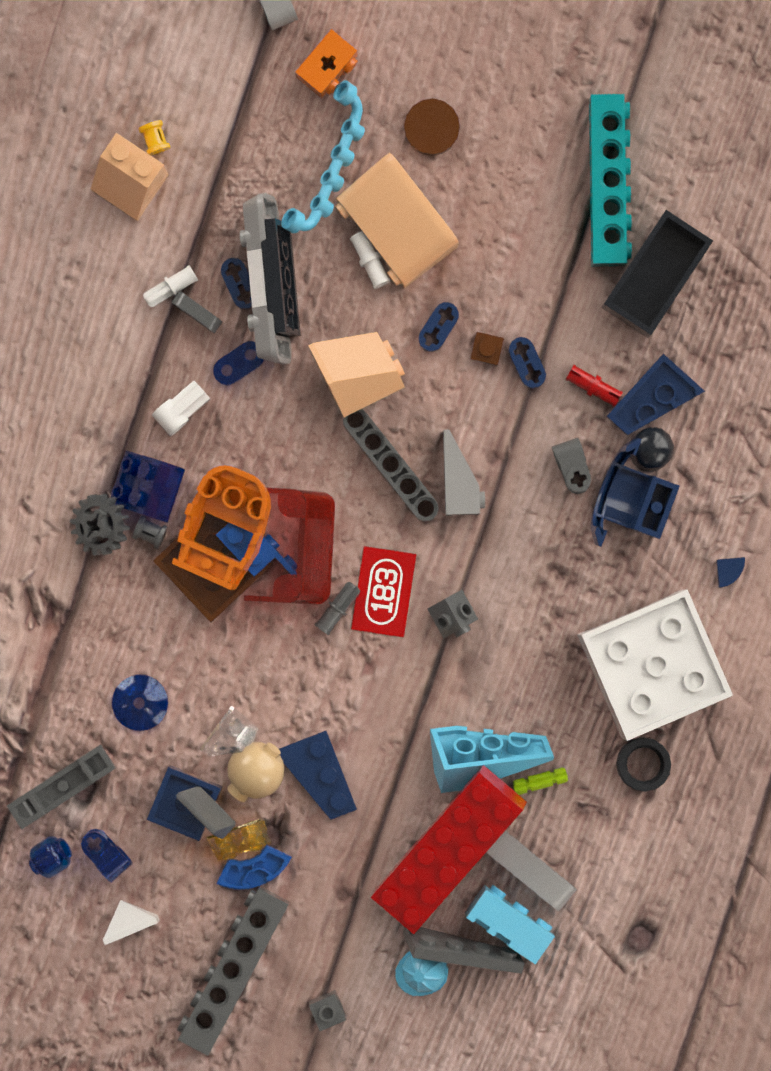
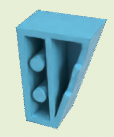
M484 885L465 911L466 918L471 922L475 921L485 928L489 934L496 936L506 943L508 947L536 964L555 937L550 932L553 927L540 917L537 921L527 915L529 910L519 902L515 901L512 905L505 900L506 893L495 885H492L490 888Z

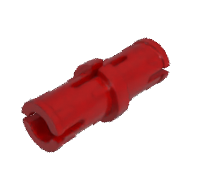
M573 365L565 379L587 391L586 394L590 397L594 395L612 405V407L616 406L623 393L621 390L619 391L601 381L602 377L598 375L594 377L576 365Z

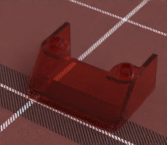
M267 488L269 495L278 496V508L283 515L290 518H300L297 575L286 574L278 577L273 585V596L244 595V601L322 604L328 600L331 594L335 523L334 499L325 492Z

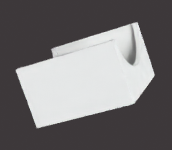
M679 590L641 609L577 634L620 736L626 741L733 696L688 590Z

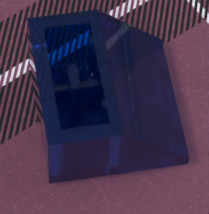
M126 450L110 498H117L116 506L124 505L123 509L168 523L185 469Z

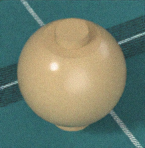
M250 742L240 746L232 754L228 763V777L231 781L227 788L229 793L241 802H245L249 797L260 799L274 793L281 785L284 777V763L280 756V750L269 742L267 744Z

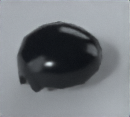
M648 427L633 438L642 439L636 455L630 456L632 463L640 470L658 471L672 459L674 443L671 436L662 428Z

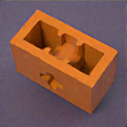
M331 29L295 71L296 78L321 99L326 93L330 96L340 83L338 81L339 77L344 72L349 74L358 63V60L355 59L358 56L357 50ZM333 60L334 70L328 68L324 71L323 62L330 63Z

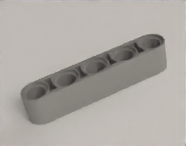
M506 830L486 852L557 911H560L577 891L573 885Z

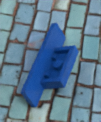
M228 523L216 536L241 562L253 533ZM268 533L263 537L259 553L248 570L255 577L276 558L296 578L299 575L296 571L299 565L288 554L283 557L276 550L280 545Z

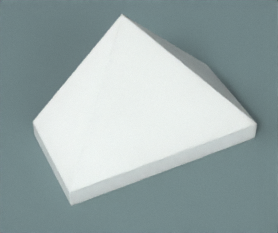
M120 900L103 938V942L107 945L157 924L159 917L157 914Z

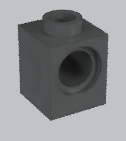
M336 990L309 1001V1007L319 1031L346 1021L347 1015Z

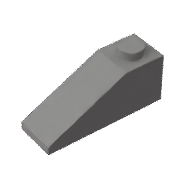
M443 430L445 516L479 515L480 509L485 508V491L479 492V484L450 430Z

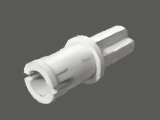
M188 265L169 278L164 277L165 280L146 291L143 296L150 307H154L172 295L176 296L177 292L193 282H197L198 279Z

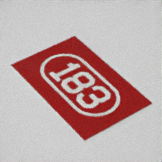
M364 546L358 581L360 594L356 597L352 630L404 637L417 554Z

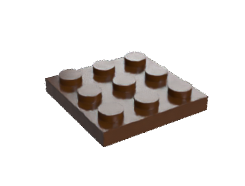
M206 513L195 542L238 560L216 536L229 522ZM178 538L153 560L210 623L273 565L270 562L255 577L248 570L236 590H229L172 564L173 558H178L182 544L177 541Z

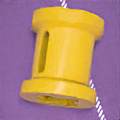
M162 120L154 121L138 128L139 133H143L148 148L146 152L150 156L171 148L170 144L166 142L161 128L163 126Z

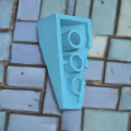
M465 726L430 729L434 774L441 793L461 791L483 765L501 779L554 759L547 737L542 735L512 732L509 736L493 734L491 729H484L483 733L467 731Z

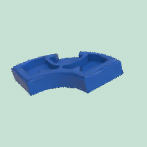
M266 845L260 854L251 859L237 860L229 858L216 884L230 889H251L261 886L277 877L288 865L292 856Z

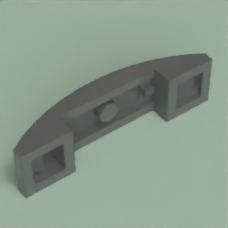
M100 744L8 804L7 808L20 828L24 829L116 769V766Z

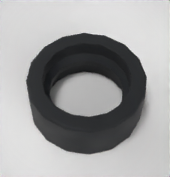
M645 737L632 739L623 745L618 753L616 762L618 775L622 781L634 790L643 792L656 790L663 785L670 775L672 765L670 755L665 747L656 740ZM643 747L655 751L661 763L658 774L648 781H640L633 778L627 767L630 754L636 749Z

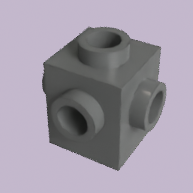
M463 590L427 608L443 638L453 633L456 638L471 630L469 624L478 620Z

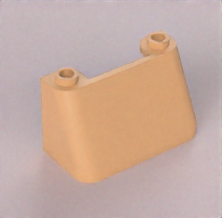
M391 153L381 158L336 197L338 204L335 205L337 211L344 219L350 217L355 221L386 261L390 269L387 275L396 286L401 283L405 289L458 248L459 241Z

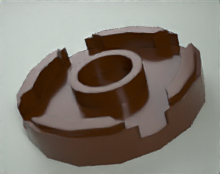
M434 98L421 100L413 105L407 113L404 123L405 137L410 146L425 155H439L451 149L458 139L460 130L459 118L453 107L445 101Z

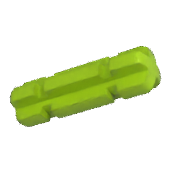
M561 767L554 769V772L551 773L546 771L527 776L528 779L525 780L524 778L516 779L513 781L514 791L521 795L528 793L527 790L536 791L551 787L554 783H566L568 781L567 771Z

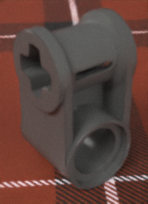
M577 437L551 446L568 490L575 494H582L590 487L591 475L579 438ZM578 473L580 477L585 476L586 480L583 481V487L578 488L577 484H571L570 481L574 479V474Z

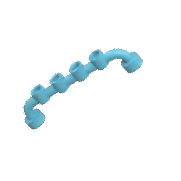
M347 80L337 85L333 97L344 106L350 104L352 109L351 115L341 127L343 134L339 144L331 151V164L329 169L321 176L320 183L322 186L318 195L310 203L312 211L308 219L305 220V215L295 208L289 209L284 214L281 225L291 233H297L299 230L309 231L316 227L321 216L326 218L332 213L334 204L328 200L331 191L338 192L344 184V178L338 175L342 165L344 167L349 166L354 160V153L349 150L352 140L355 142L359 141L364 135L365 128L359 124L363 112L362 103L357 95V87Z

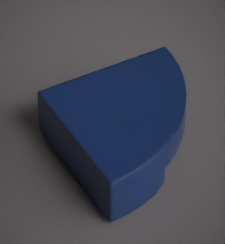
M745 557L716 560L719 588L734 583L740 577L745 566Z

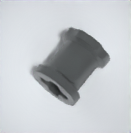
M142 515L136 525L132 538L135 540L138 538L154 544V548L159 549L168 526L163 525L161 527L146 520V516Z

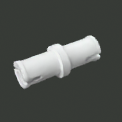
M362 231L353 235L350 241L353 243L361 259L359 264L365 268L374 289L388 284L390 279L380 262L381 255L379 252H375L371 242Z

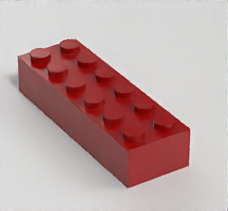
M483 765L376 887L370 898L411 933L415 934L520 815L527 801Z

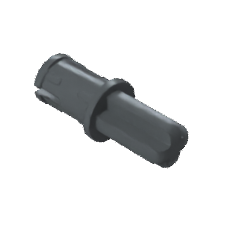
M347 582L333 602H328L330 606L318 622L315 623V626L327 635H330V632L341 617L347 615L345 612L360 594V589L351 582Z

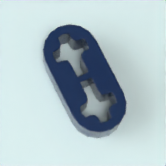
M238 258L227 259L221 266V275L229 293L238 308L243 310L251 309L252 301L249 304H245L244 301L239 302L237 299L241 296L238 289L239 286L243 285L247 293L251 292L249 273L244 263ZM230 264H234L235 267H241L242 270L238 272L241 281L236 283L232 275H226Z
M449 302L439 304L429 317L419 334V344L424 351L435 352L444 344L459 318L458 309L454 304ZM449 308L452 310L451 316L454 319L452 321L446 320L441 327L438 325L441 320L439 311H446ZM435 328L440 330L436 336L439 343L437 345L432 343L430 346H427L425 344L426 338L423 336L425 334H432Z
M525 337L514 339L509 346L508 352L521 382L527 388L535 389L540 387L546 379V372L533 343ZM517 343L529 347V350L526 351L528 361L524 362L520 354H514V351L517 349ZM530 364L534 372L539 371L541 373L537 378V383H534L532 380H526L525 377L529 374L526 365Z

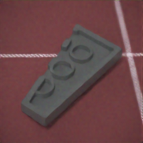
M404 927L403 935L413 958L522 974L525 963L521 955L510 947H500L420 927L413 934Z

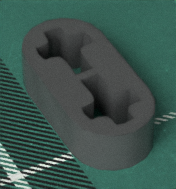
M181 291L178 292L171 302L213 333L222 324L219 318Z

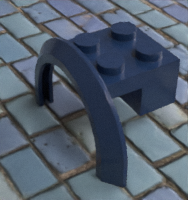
M640 438L633 439L619 449L601 484L590 524L594 544L602 547L607 534V530L603 529L604 519L660 539L680 486L624 466L630 456L636 455L642 440Z

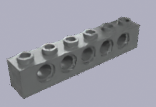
M259 886L257 892L254 890L250 891L244 903L248 907L243 917L238 915L230 929L235 932L231 941L224 940L217 953L218 956L222 957L217 967L210 966L204 978V981L208 982L203 992L197 991L190 1004L194 1007L190 1018L184 1015L177 1028V1031L181 1032L179 1041L207 1056L212 1050L289 905V901ZM262 912L266 916V923L262 926H255L251 922V914ZM241 937H248L253 943V948L249 951H242L237 946V940ZM226 963H236L239 966V973L236 976L227 975L224 971ZM215 987H220L225 991L226 998L222 1001H215L212 999L210 991ZM203 1012L210 1014L213 1020L212 1024L209 1026L200 1025L197 1021L198 1014Z

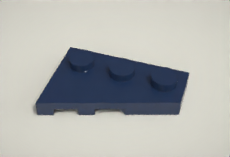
M662 354L606 417L625 435H629L702 394L705 390L665 354Z
M327 730L279 748L283 763L330 820L357 810Z

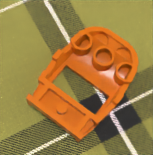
M223 465L207 472L197 487L198 492L192 503H188L184 512L186 514L183 529H180L177 540L182 543L178 558H173L172 564L229 590H236L259 553L269 519L271 499L266 486L256 476L239 468ZM206 513L253 533L241 562L195 542Z

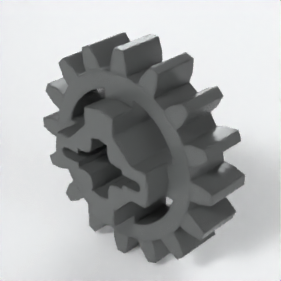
M107 494L89 495L87 499L79 501L81 508H74L72 510L77 517L70 520V523L76 525V529H73L71 534H78L79 538L75 543L77 545L84 543V552L92 551L94 556L111 554L112 550L121 548L119 542L127 540L123 531L130 530L129 526L124 525V521L129 516L122 515L121 513L124 505H115L117 498H107ZM96 506L100 507L99 509H96L94 512L91 511ZM108 538L105 543H100V540Z

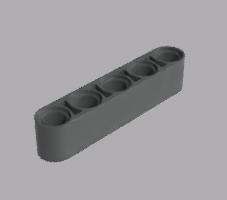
M363 409L354 412L361 414L364 418L363 424L358 428H353L348 424L347 419L350 415L343 417L345 429L413 515L423 522L433 520L439 510L436 500ZM370 435H376L381 439V446L376 450H370L365 445V440ZM394 457L399 463L398 469L394 472L385 471L382 466L385 458ZM405 479L413 480L416 484L415 492L409 495L404 494L400 489L401 482ZM422 501L432 503L434 507L432 515L428 517L421 516L417 509L419 503Z

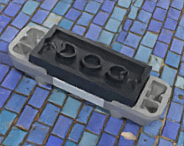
M261 193L243 203L245 230L240 231V242L242 247L247 248L253 314L248 315L247 322L250 332L254 331L258 358L286 365L291 363L292 358L290 337L301 336L291 232L284 229L281 225L278 206L274 196Z

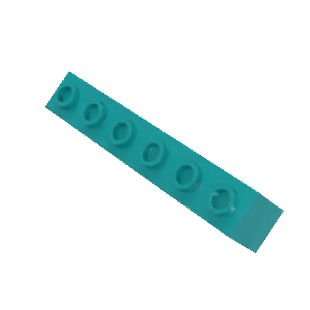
M591 94L589 98L591 267L625 266L627 259H632V242H627V231L632 229L631 214H626V203H631V186H626V175L631 174V159L626 158L625 147H630V130H625V119H630V102H625V94ZM607 118L615 120L617 129L607 131L603 127L602 121ZM607 146L614 147L618 152V156L615 159L606 158L603 154V148ZM607 174L615 175L618 179V185L615 187L606 186L603 182V177ZM607 202L615 203L619 209L618 214L613 216L606 214L604 204ZM607 230L616 231L619 235V241L615 244L608 243L604 238V232Z

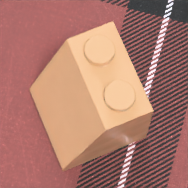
M116 133L100 156L91 191L138 221L169 174L164 164Z
M377 332L308 345L343 417L405 387L401 376L405 375L400 362L398 359L392 361L391 357L394 356V352L388 340L382 342Z

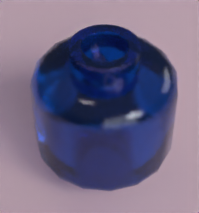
M49 836L31 848L29 866L36 875L40 874L45 878H52L69 867L72 857L71 848L64 839Z

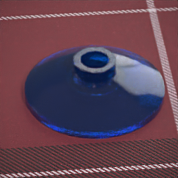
M133 675L124 679L116 687L112 697V709L115 717L123 726L135 731H145L154 728L164 719L168 710V695L163 685L155 678L148 675ZM136 698L144 700L143 708L135 707L134 701Z

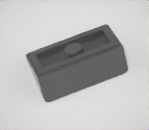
M201 787L187 789L176 795L177 799L216 837L223 839L235 827L236 822Z

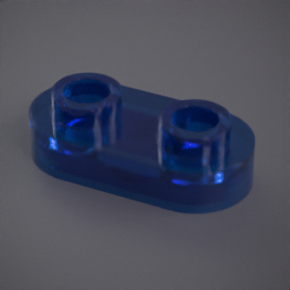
M247 341L215 363L213 374L220 384L226 386L233 385L262 366L264 359L258 358L257 353L253 360H248L245 357L246 352L249 350L256 352L255 342ZM224 366L232 367L231 375L225 376L222 374Z

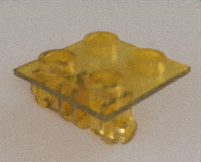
M261 819L234 827L223 839L215 835L206 837L218 861L231 860L240 853L249 850L258 851L264 848L265 845L272 843L267 833L266 824Z

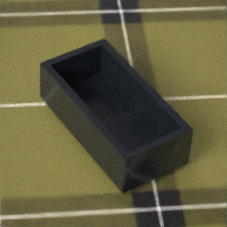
M665 210L601 308L649 338L713 240L668 210Z

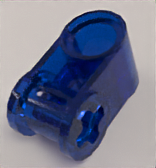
M91 829L83 837L81 842L83 852L109 882L112 883L133 864L128 855L104 831ZM89 837L101 839L100 849L96 846L93 848L89 847L91 842Z

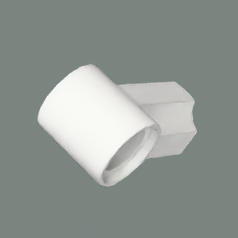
M193 381L176 397L164 402L153 412L152 416L169 436H172L210 398Z

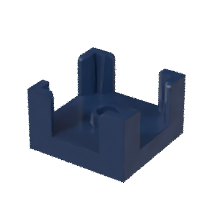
M170 765L167 768L147 820L200 841L206 827L177 799L176 795L187 789L201 787L216 802L223 786L211 781L206 782Z

